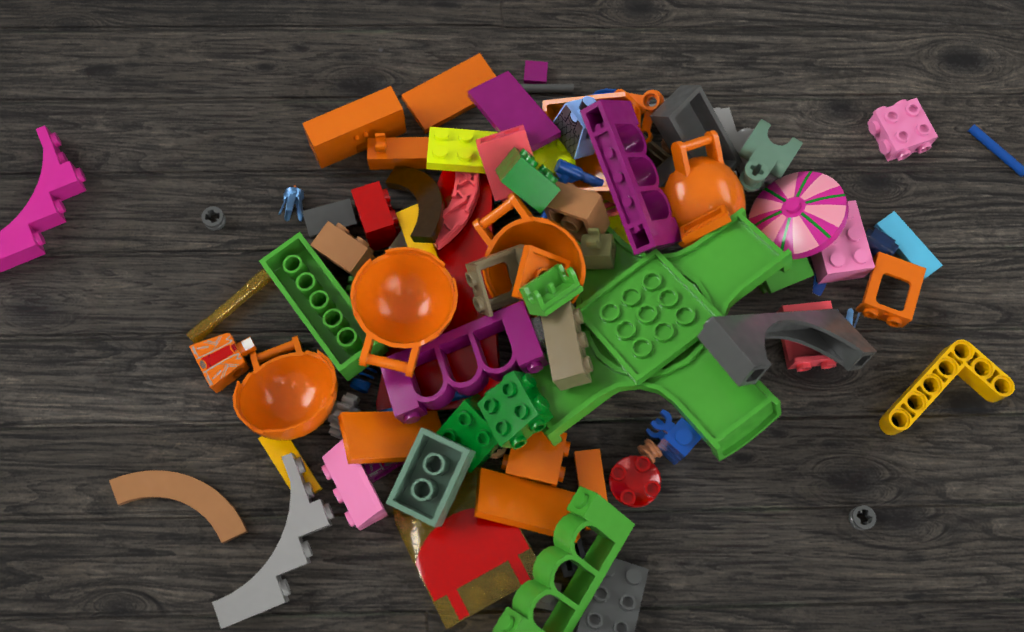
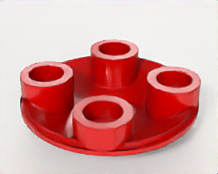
M632 455L620 459L613 466L609 476V486L613 496L620 503L628 507L639 508L650 504L658 496L661 489V476L655 464L651 463L649 458Z

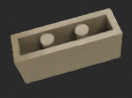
M569 300L548 316H541L552 381L561 391L591 383L590 372H593L592 361L589 356H586L585 348L589 346L585 332L581 331L580 324L584 323L581 310L579 308L576 309Z

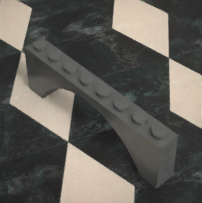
M837 309L713 316L704 323L702 331L697 336L737 386L756 384L772 365L767 358L765 350L766 339H784L802 344L831 358L842 365L847 371L861 369L877 352Z

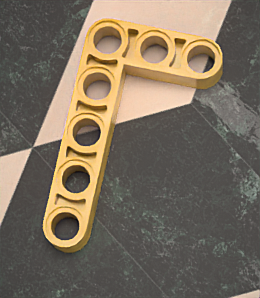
M962 339L957 340L943 349L882 415L879 420L880 429L885 434L891 436L908 429L956 375L988 402H997L1013 394L1015 390L1014 382L970 342ZM955 350L958 351L960 357L955 354ZM939 366L944 369L945 374L940 371ZM975 368H977V369L979 370L980 375L977 374V372L975 371ZM924 383L929 386L930 392L924 388ZM995 385L999 388L1000 392L996 390ZM908 400L912 401L914 409L908 405ZM892 417L897 419L899 427L893 424Z

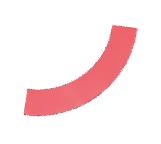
M455 171L452 199L449 206L443 212L444 223L436 242L433 243L438 250L458 235L473 214L480 193V173Z

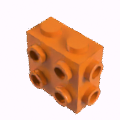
M542 431L534 433L527 439V443L519 449L511 448L509 455L504 454L501 469L506 470L505 474L556 487L558 482L563 483L566 467L561 466L563 456L568 457L571 442L566 441L568 433L560 435L563 441L555 447Z

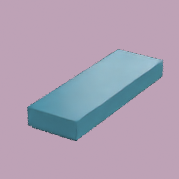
M895 211L874 226V228L877 227L895 239V243L899 245L896 253L903 260L926 268L924 279L943 266Z

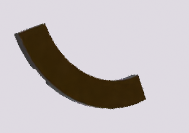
M395 166L385 181L388 189L412 193L418 202V219L410 237L413 242L435 243L444 223L443 212L445 210L444 197L438 185L429 175L420 170Z

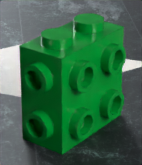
M513 370L505 374L502 381L494 388L489 389L477 403L495 439L502 448L519 449L527 443L528 438L534 433L542 431L546 427V423L554 417L549 409L548 401L540 394L536 387L537 382L535 378L529 373Z

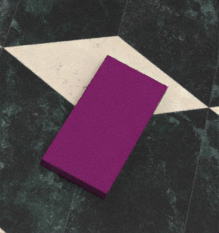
M509 71L468 90L470 100L497 132L523 124L532 152L561 137V131Z

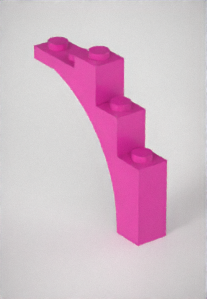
M45 125L36 129L43 147V163L38 184L19 215L0 231V273L46 254L43 247L46 242L41 232L65 223L66 219L63 213L66 212V208L62 201L86 191L83 183L86 181V177L80 167L75 168L68 161L64 152H60L59 146H62L58 135L55 132L51 133Z

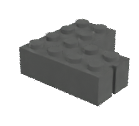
M680 85L650 115L670 151L673 142H686L704 136L707 131L715 130L719 135L724 164L734 171L742 162L701 85ZM703 146L688 151V160L693 157L707 156L706 147ZM672 154L657 169L659 188L665 187L669 175L675 171Z

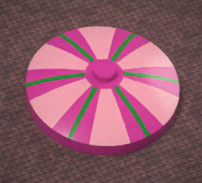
M796 172L775 180L758 195L751 207L749 221L781 250L786 251L789 249L792 252V260L801 259L817 254L838 238L846 225L849 206L843 189L833 178L819 172Z

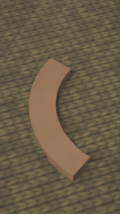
M149 470L134 472L109 480L117 504L120 506L132 501L148 498L171 499L189 505L204 516L212 525L223 544L248 533L243 519L233 505L217 490L191 476L177 472Z

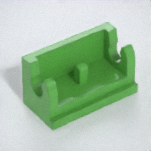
M807 257L793 259V267L785 273L780 270L759 285L761 291L771 294L814 276Z
M556 264L519 289L530 315L548 316L584 291L572 267L566 269V274L563 265Z

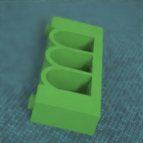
M580 486L566 508L570 513L563 516L556 525L553 535L554 546H549L542 550L533 565L534 580H528L519 587L512 601V609L506 607L492 632H573L635 524L598 493ZM588 526L598 535L584 559H581L575 551V540L578 533ZM570 560L578 566V569L562 594L555 587L554 575L557 568L563 562ZM552 595L559 601L541 629L534 623L533 610L536 603L542 597Z

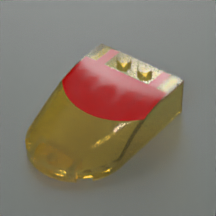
M481 466L472 473L467 471L442 527L428 525L393 507L394 520L400 536L447 630L518 590L528 580H534L533 565L536 556L521 528L474 517L478 472L482 468Z

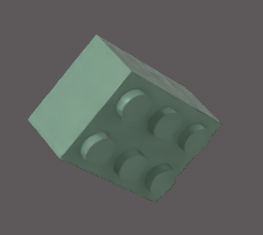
M421 427L386 504L428 525L442 527L476 451Z

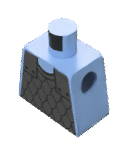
M590 96L565 103L553 120V123L561 131L559 140L574 160L593 155L595 152L580 110L596 102Z

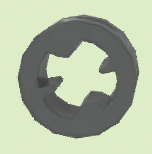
M211 206L203 211L201 219L209 230L218 231L225 226L226 217L220 208ZM212 215H216L218 217L216 218L217 221L214 223H212L209 220L212 219Z
M862 505L853 508L849 513L848 519L853 528L866 530L875 525L876 514L872 508ZM864 512V517L868 521L861 524V519L857 517V514Z

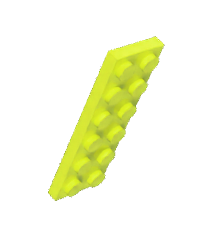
M430 127L426 169L486 174L476 146V139L498 132ZM559 138L532 152L535 160L539 163L537 166L545 165L554 173L557 179L559 178L554 168L559 159L576 165V160L573 159Z

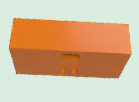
M391 86L302 123L310 147L321 169L366 150L367 138H375V133H385L386 138L397 137L407 132L403 108Z

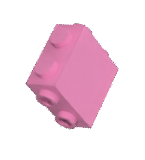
M917 98L908 101L903 99L890 107H879L873 112L872 117L867 122L870 133L874 135L879 145V150L884 154L887 161L894 159L900 161L915 152L919 154L924 153L932 147L931 144L938 138Z

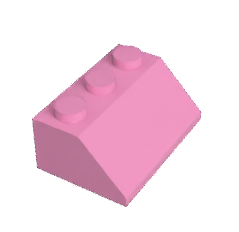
M342 439L322 456L325 465L321 466L327 480L333 479L337 487L333 489V492L339 504L344 502L348 509L344 513L351 527L356 525L357 529L361 531L385 518L388 514L372 482L368 478L363 464H348Z

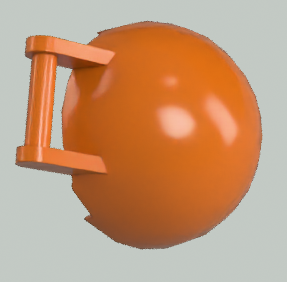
M715 130L707 131L704 136L686 142L676 141L671 144L675 171L669 175L665 187H660V189L664 192L670 203L672 217H675L679 228L723 204L728 208L730 216L742 207L746 208L743 186L736 173L724 164L719 135ZM703 146L706 147L707 156L693 157L688 160V151ZM698 238V239L692 241L691 243H689V244H687V245H685V244L683 243V241H681V242H679V243H677V244L684 249V248H686V247H688V246L694 244V243H695L696 241H698L700 238Z
M514 192L510 193L505 202L482 219L477 218L472 222L476 231L488 245L485 257L519 244L532 245L570 260L569 267L574 269L580 285H584L586 264L583 251L576 238L567 228L557 222L546 218L534 217L521 198ZM515 208L522 218L504 226L494 236L488 227ZM504 262L482 270L486 288L492 298L509 292L512 289L507 266ZM579 294L570 300L572 304H574ZM512 303V304H509V305H507V306H504V307H502V309H503V308H506V307H508V306H510V305H513V304H515V303ZM531 315L534 320H541V316Z
M411 247L390 248L385 250L386 254L374 260L369 258L357 271L352 282L350 299L353 314L361 329L366 333L359 365L366 367L369 364L404 372L405 376L413 377L421 346L441 335L450 324L457 307L458 291L455 278L451 277L445 268V263L433 254ZM374 340L389 347L412 348L408 362L371 354Z
M298 335L292 337L291 341L258 354L256 351L249 354L254 371L249 372L242 383L237 381L233 393V408L237 417L252 432L278 441L293 440L308 435L325 422L335 406L338 392L335 367L326 355L317 350V353L309 350L304 352Z

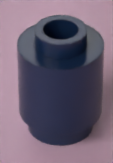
M877 227L873 230L868 228L865 232L871 254L874 256L879 251L893 256L899 247L895 243V239Z

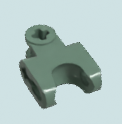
M763 119L759 121L739 153L740 157L748 161L739 177L743 189L748 192L759 190L769 174L781 179L803 144L802 141L795 137H792L785 145L773 144L768 138V130L771 124Z

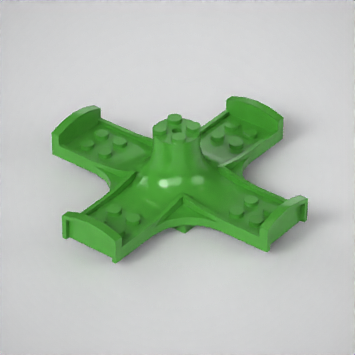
M743 207L731 215L732 221L704 235L694 244L678 252L661 254L655 248L650 253L634 255L631 246L609 226L605 234H613L617 247L614 269H586L583 285L584 291L576 299V309L579 308L581 310L584 323L580 324L581 331L585 332L589 345L585 348L586 356L590 357L593 364V372H590L592 382L561 391L552 381L550 364L544 366L541 371L531 374L537 382L536 387L540 394L548 401L549 409L554 416L546 423V427L542 430L544 435L555 447L563 441L560 436L562 433L616 393L640 389L659 394L669 401L710 446L713 455L719 461L752 441L781 415V402L760 380L756 384L737 386L697 336L709 318L713 316H727L729 309L777 271L780 270L785 273L793 267L792 252L789 249L786 251L781 250L746 218V210Z

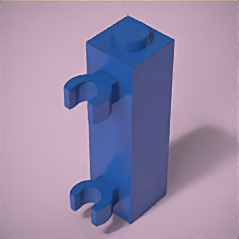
M662 409L660 414L665 418V424L661 419L656 418L650 424L654 430L659 432L654 433L649 428L645 432L650 438L660 440L657 446L661 450L662 455L675 465L691 451L702 437L683 418L674 424L670 413Z

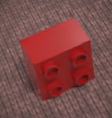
M377 181L351 189L356 210L367 241L370 244L369 247L376 251L391 246L397 234L400 233L396 212L392 209L390 203L391 199L387 188L382 189L380 182Z

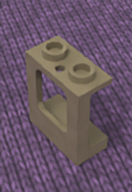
M524 244L513 246L465 264L467 269L465 273L466 280L469 286L472 287L475 296L473 297V304L480 314L491 317L494 316L492 311L520 301V299L511 295ZM504 262L507 266L512 289L509 292L489 299L481 270Z

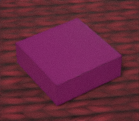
M525 60L523 84H546L548 62Z

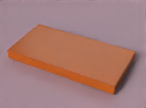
M479 53L405 92L401 96L426 134L429 132L430 127H439L476 107L468 97V90L496 77V75Z
M393 411L340 412L338 421L348 464L405 462L421 427L435 433L441 428L438 412L427 411V415L420 417L419 421L412 424H403L395 418Z
M480 468L477 479L474 517L553 537L557 523L563 516L570 513L566 508L575 492ZM580 532L578 533L575 542L579 540Z

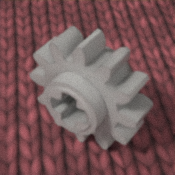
M347 392L346 395H343L341 402L336 401L328 417L329 426H331L328 433L331 436L342 440L338 416L340 412H361L358 406L360 402L359 396Z

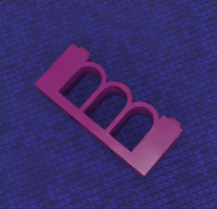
M600 99L580 110L634 255L648 253L655 248L663 250L681 242L680 229L675 217H672L670 203L664 192L658 187L659 176L652 160L646 155V141L642 131L637 126L639 122L631 101Z
M522 300L493 313L494 316H484L443 333L433 341L421 346L416 367L437 359L443 375L442 387L433 396H422L415 371L413 377H407L404 372L380 367L395 418L403 424L415 423L421 419L420 417L428 414L426 408L436 410L448 405L454 398L455 392L466 396L479 393L488 384L489 377L494 381L501 382L503 376L513 370L519 372L522 370L524 373L534 374L541 371L544 366L549 365L534 322L524 301ZM506 330L512 347L511 359L501 368H490L480 340ZM472 345L478 365L477 372L467 382H455L447 354ZM412 348L405 349L387 358L408 362Z

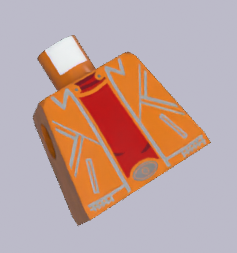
M224 333L189 346L207 383L216 393L223 390L250 369L244 356L257 350L251 337L237 343L230 333Z

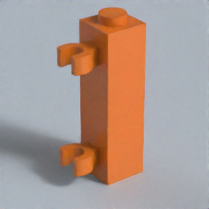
M375 133V138H367L369 170H393L395 166L426 169L429 137L386 138L385 133Z

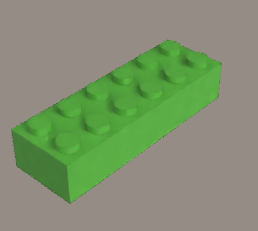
M300 232L259 260L265 271L347 381L370 366L369 364L366 367L359 365L366 333L361 329L354 317L350 297ZM374 340L371 354L383 356L390 351L386 345Z

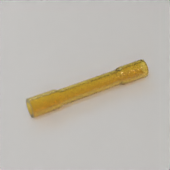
M262 268L239 291L206 319L200 321L186 335L194 344L201 342L226 317L253 294H256L272 280L271 277Z

